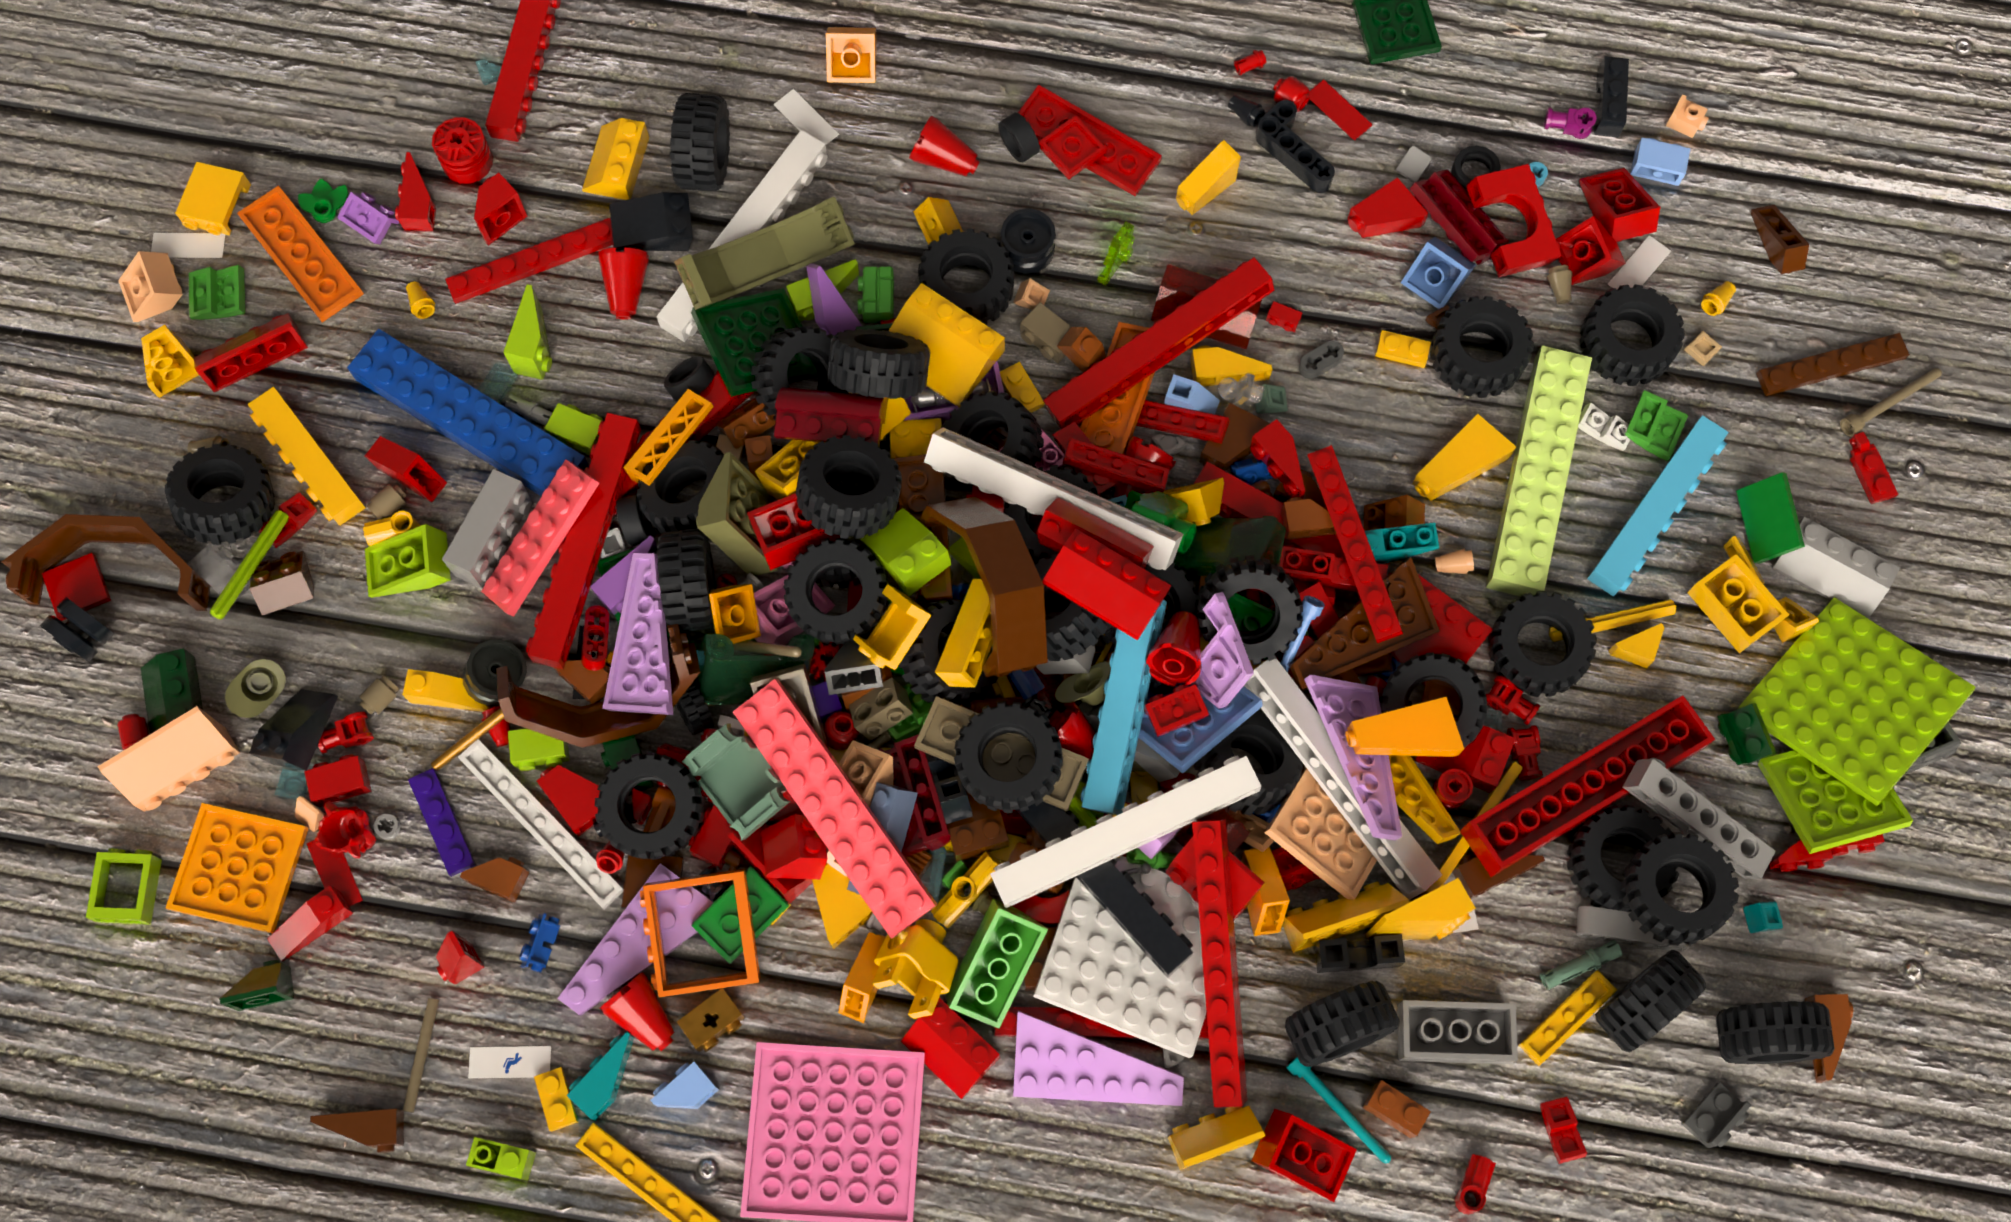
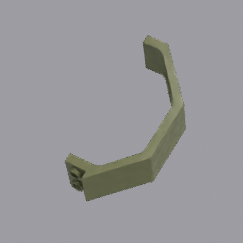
M835 196L778 223L718 247L693 255L688 254L674 261L695 310L740 294L855 245L852 229L846 224L843 217V208L836 201Z

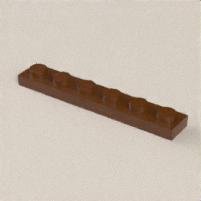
M1897 333L1759 370L1756 375L1765 396L1904 360L1910 354L1901 334Z

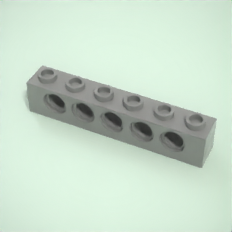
M1650 758L1636 761L1623 785L1624 789L1684 834L1698 835V841L1701 842L1705 839L1713 843L1712 848L1715 851L1721 849L1726 854L1723 858L1726 864L1731 862L1735 872L1744 879H1762L1775 853V850L1767 845V841L1764 838L1752 834L1747 830V826L1743 822L1731 818L1726 814L1727 811L1723 807L1707 800V796L1702 791L1693 789L1686 784V780L1682 776L1666 769V765L1661 760Z

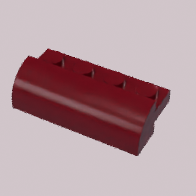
M1448 169L1434 172L1429 179L1415 182L1410 188L1419 203L1428 210L1432 220L1439 223L1445 230L1446 236L1457 244L1461 249L1462 255L1471 262H1476L1477 265L1483 264L1491 259V254L1496 249L1509 243V240L1480 207L1474 209L1469 194Z
M782 387L778 392L775 403L777 416L774 437L813 442L823 441L826 443L828 438L836 436L837 439H840L843 435H850V438L857 439V437H862L869 443L873 441L880 445L882 424H885L888 398H875L874 396H863L855 393Z
M919 734L894 743V748L883 751L893 757V785L918 793L901 852L904 857L927 849L931 851L937 850L946 845L951 837L925 752L914 748Z

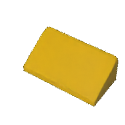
M1737 536L1731 537L1724 545L1729 558L1737 554L1764 585L1765 581L1741 539Z

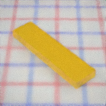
M1599 970L1594 971L1519 1046L1540 1066L1617 989Z

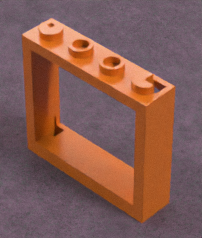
M746 869L650 882L643 886V891H640L641 907H646L647 918L643 919L645 935H650L651 946H647L649 963L654 962L655 973L651 974V984L653 983V990L658 991V998L759 983L761 976ZM733 880L746 972L668 983L656 891Z

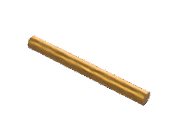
M501 708L431 762V766L436 771H439L504 719Z

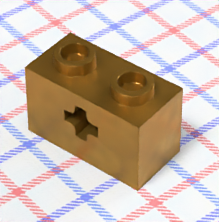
M721 988L678 1020L677 1023L697 1051L700 1052L704 1049L707 1052L719 1043L718 1038L727 1032L729 1035L742 1026L740 1021L745 1017L727 992ZM711 1016L717 1019V1026L715 1028L708 1026V1018Z

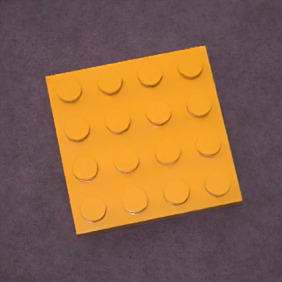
M201 803L165 908L175 912L273 934L309 828Z

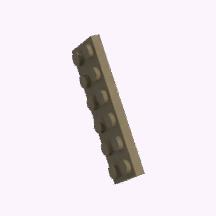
M936 696L914 744V748L955 765L954 756H956V751L954 747L956 740L960 738L959 731L963 725H968V718L972 714L979 715V713ZM1006 733L995 737L988 743L983 752L985 770L991 777L1002 782L1021 779L1031 771L1035 762V750L1032 743L1025 736L1016 733ZM1062 748L1063 766H1061L1059 782L1056 781L1054 790L1050 795L1046 794L1043 797V802L1068 811L1089 759Z

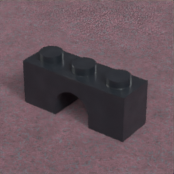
M1605 56L1597 71L1596 93H1601L1599 106L1595 113L1597 119L1594 125V135L1618 138L1626 124L1629 59Z
M925 753L935 780L934 784L946 824L972 817L966 789L959 778L956 766Z
M1402 934L1374 936L1371 939L1361 941H1347V938L1319 940L1314 945L1317 973L1396 968L1405 963Z

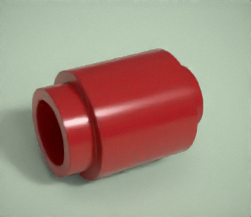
M138 714L125 715L117 723L123 750L149 735L146 719L139 717Z

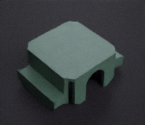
M731 723L725 724L715 731L682 761V763L688 766L693 777L701 776V779L698 781L699 785L731 825L730 827L739 832L741 840L748 838L790 802L782 795L787 789L750 736L736 735L731 729Z

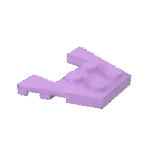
M1223 592L1215 593L1203 608V611L1218 632L1202 651L1201 673L1198 679L1193 682V684H1196L1200 694L1218 709L1227 707L1254 674Z

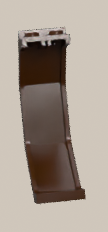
M977 497L927 505L919 519L921 524L926 528L945 525L963 537L989 596L993 650L982 667L985 676L997 675V677H1003L1012 671L1021 670L1025 672L1035 668L1036 665L1048 663L1044 585L1015 520Z
M65 514L1 561L10 569L6 575L7 588L28 604L40 605L44 585L41 573L50 570L83 545L90 542L155 545L179 568L178 595L196 611H207L211 586L140 517Z
M678 624L667 626L673 651V658L669 662L673 707L700 673L695 642H688L686 632L681 633ZM507 666L496 668L498 701L506 722L582 748L657 729L667 716L665 714L609 711L603 709L604 701L586 706H575L520 688L513 683Z

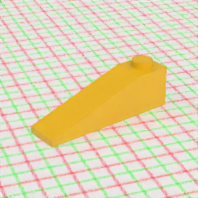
M166 325L141 338L147 385L158 398L199 375L194 368L193 353L184 341Z

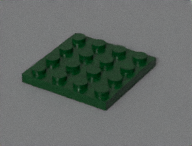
M784 288L719 301L697 310L693 307L691 311L692 317L731 397L757 391V389H752L751 382L755 381V375L751 374L752 366L757 365L754 357L757 352L763 351L761 345L766 340H771V336L778 332L803 327ZM796 353L793 356L787 370L788 383L818 377L816 367L810 358L802 353Z

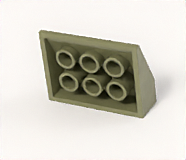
M727 452L699 503L698 516L696 517L697 527L747 574L751 573L757 576L778 571V568L769 569L747 515V512L777 501V499L767 493L760 481L731 452Z

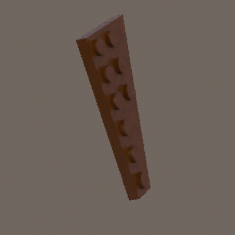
M926 454L894 458L902 476V486L896 513L904 508L920 522L919 519L927 505L946 502L944 473L935 471L931 465L924 463ZM940 525L927 528L948 550L950 557L948 527ZM951 566L920 588L926 603L953 599Z
M1411 557L1406 558L1383 579L1403 634L1377 643L1362 601H1358L1289 664L1294 681L1300 690L1307 688L1304 679L1310 674L1331 678L1440 632Z

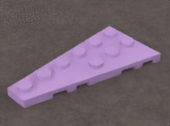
M633 553L603 703V709L609 711L673 715L666 621L660 595L658 558L654 553Z
M1310 674L1304 680L1372 836L1396 841L1402 837L1389 755L1355 754L1353 747H1349L1345 732L1348 731L1347 727L1352 721L1381 714L1377 687Z
M659 864L646 883L680 877L662 864ZM643 886L557 998L580 1016L654 964V962L649 963L647 946H651L650 935H645L643 919L647 918L646 907H641L640 891H643ZM692 886L656 891L665 956L698 933L691 924L713 903Z
M1018 1010L1013 1097L1182 1106L1184 1081L1182 1075L1155 1064H1150L1130 1054L1120 1052L1107 1045L1072 1031H1067Z

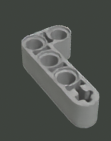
M1592 906L1578 907L1576 935L1579 937L1608 942L1615 940L1617 943L1668 951H1684L1693 946V944L1686 945L1684 942L1678 946L1669 945V939H1664L1662 942L1653 939L1654 933L1649 931L1645 934L1639 929L1642 924L1638 920L1634 922L1628 915L1631 912Z

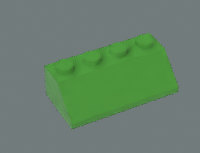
M993 898L952 981L950 990L945 995L949 1008L999 1029L1048 928L1012 906L1005 908L1003 902Z

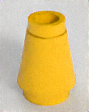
M410 282L406 286L411 313L419 319L429 318L435 312V302L419 282Z
M1726 281L1705 294L1701 302L1703 311L1711 316L1723 313L1736 292L1735 285Z

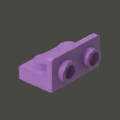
M350 192L337 218L373 243L381 244L391 223L399 224V221L394 216L395 211L385 205H378L375 203L376 198L366 192L361 194Z

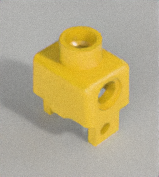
M919 919L915 925L909 926L892 939L887 934L874 960L879 968L872 985L879 989L896 985L898 982L914 996L908 1015L913 1019L933 1014L940 995L949 992L958 966L957 956L942 944L946 936L945 929L940 924L927 919Z

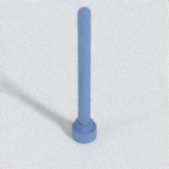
M1305 596L1302 601V627L1297 628L1299 635L1295 642L1290 640L1289 649L1284 653L1280 662L1287 673L1289 671V664L1294 660L1311 621L1321 615L1325 606L1322 601L1315 597Z

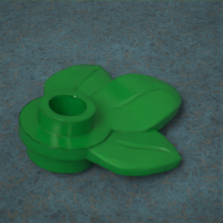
M319 179L311 194L302 193L298 195V202L302 210L311 213L317 222L328 223L335 218L337 210L347 200L348 189L346 185H342L333 190L326 181Z

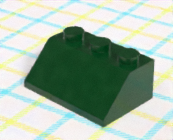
M182 648L157 654L140 668L150 734L196 706L203 710L196 659L186 649Z

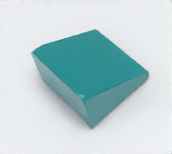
M1776 901L1758 902L1743 908L1750 933L1783 928Z

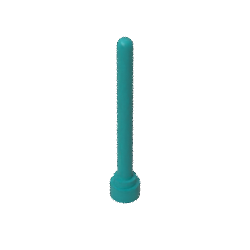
M1296 1057L1286 1067L1293 1076L1303 1077L1381 1162L1387 1164L1391 1161V1155L1314 1074L1311 1070L1312 1066H1304Z

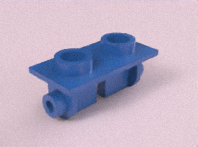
M1250 458L1239 462L1236 461L1234 465L1230 466L1232 475H1235L1236 478L1249 485L1260 480L1273 478L1262 460L1256 459L1257 463H1253Z
M546 913L539 914L538 918H533L528 932L532 934L529 944L523 945L519 960H522L520 967L525 968L532 964L531 970L539 973L542 972L543 968H546L552 949L542 945L544 942L554 944L560 929V925H558L560 919L549 916L547 921L545 920Z

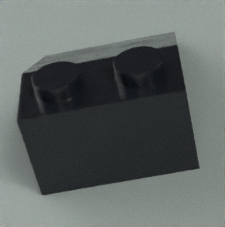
M661 192L609 205L613 248H616L617 251H624V248H634L643 251L689 250L693 235L688 193Z
M299 690L259 728L257 735L252 741L249 754L276 766L307 771L338 696L331 693Z

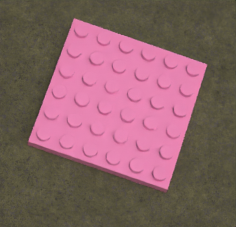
M757 1042L740 1217L810 1222H913L925 1053Z

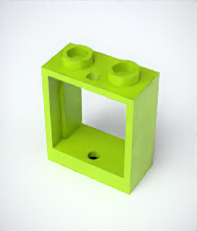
M109 848L108 852H97L85 918L100 923L151 925L162 860L152 855V851L142 849L135 850V854L125 853V850ZM111 863L143 864L136 909L103 907Z

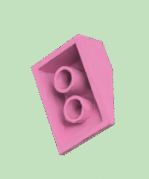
M789 575L754 592L761 633L760 637L754 638L757 642L786 645L803 632L789 614L788 606L784 600V595H786V590L783 588L784 580L788 579ZM815 583L812 589L813 602L821 612L826 614L835 605Z

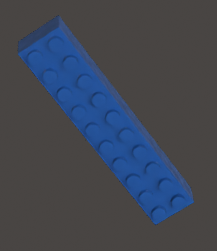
M379 328L347 367L356 381L499 471L521 481L525 487L541 497L565 459L583 471L586 467L589 468L585 456Z

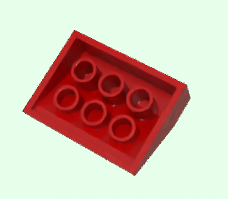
M1418 574L1440 632L1391 652V657H1394L1397 662L1405 663L1416 655L1420 656L1434 652V654H1448L1467 664L1493 629Z

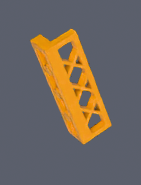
M687 389L623 467L630 479L636 483L641 480L650 486L714 407L712 403ZM669 446L670 448L665 453H663L662 449ZM653 462L652 470L647 476L644 475L642 472L645 466Z

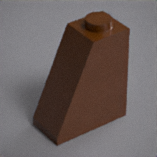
M1229 403L1222 415L1229 417L1230 420L1223 442L1220 444L1207 441L1199 460L1203 466L1209 462L1224 471L1228 470L1231 465H1234V462H1239L1252 453V436L1270 424L1232 403Z

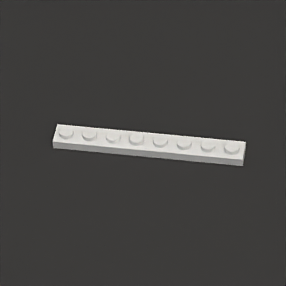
M479 739L458 756L467 768L604 910L623 893V888L608 873H604L598 868L597 861Z

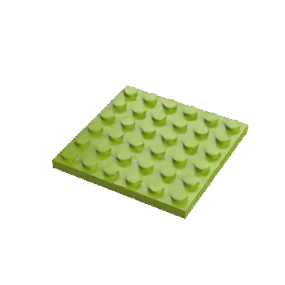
M1834 597L1817 616L1819 622L1810 630L1802 633L1741 703L1738 709L1756 703L1768 733L1878 806L1970 697L1976 687Z

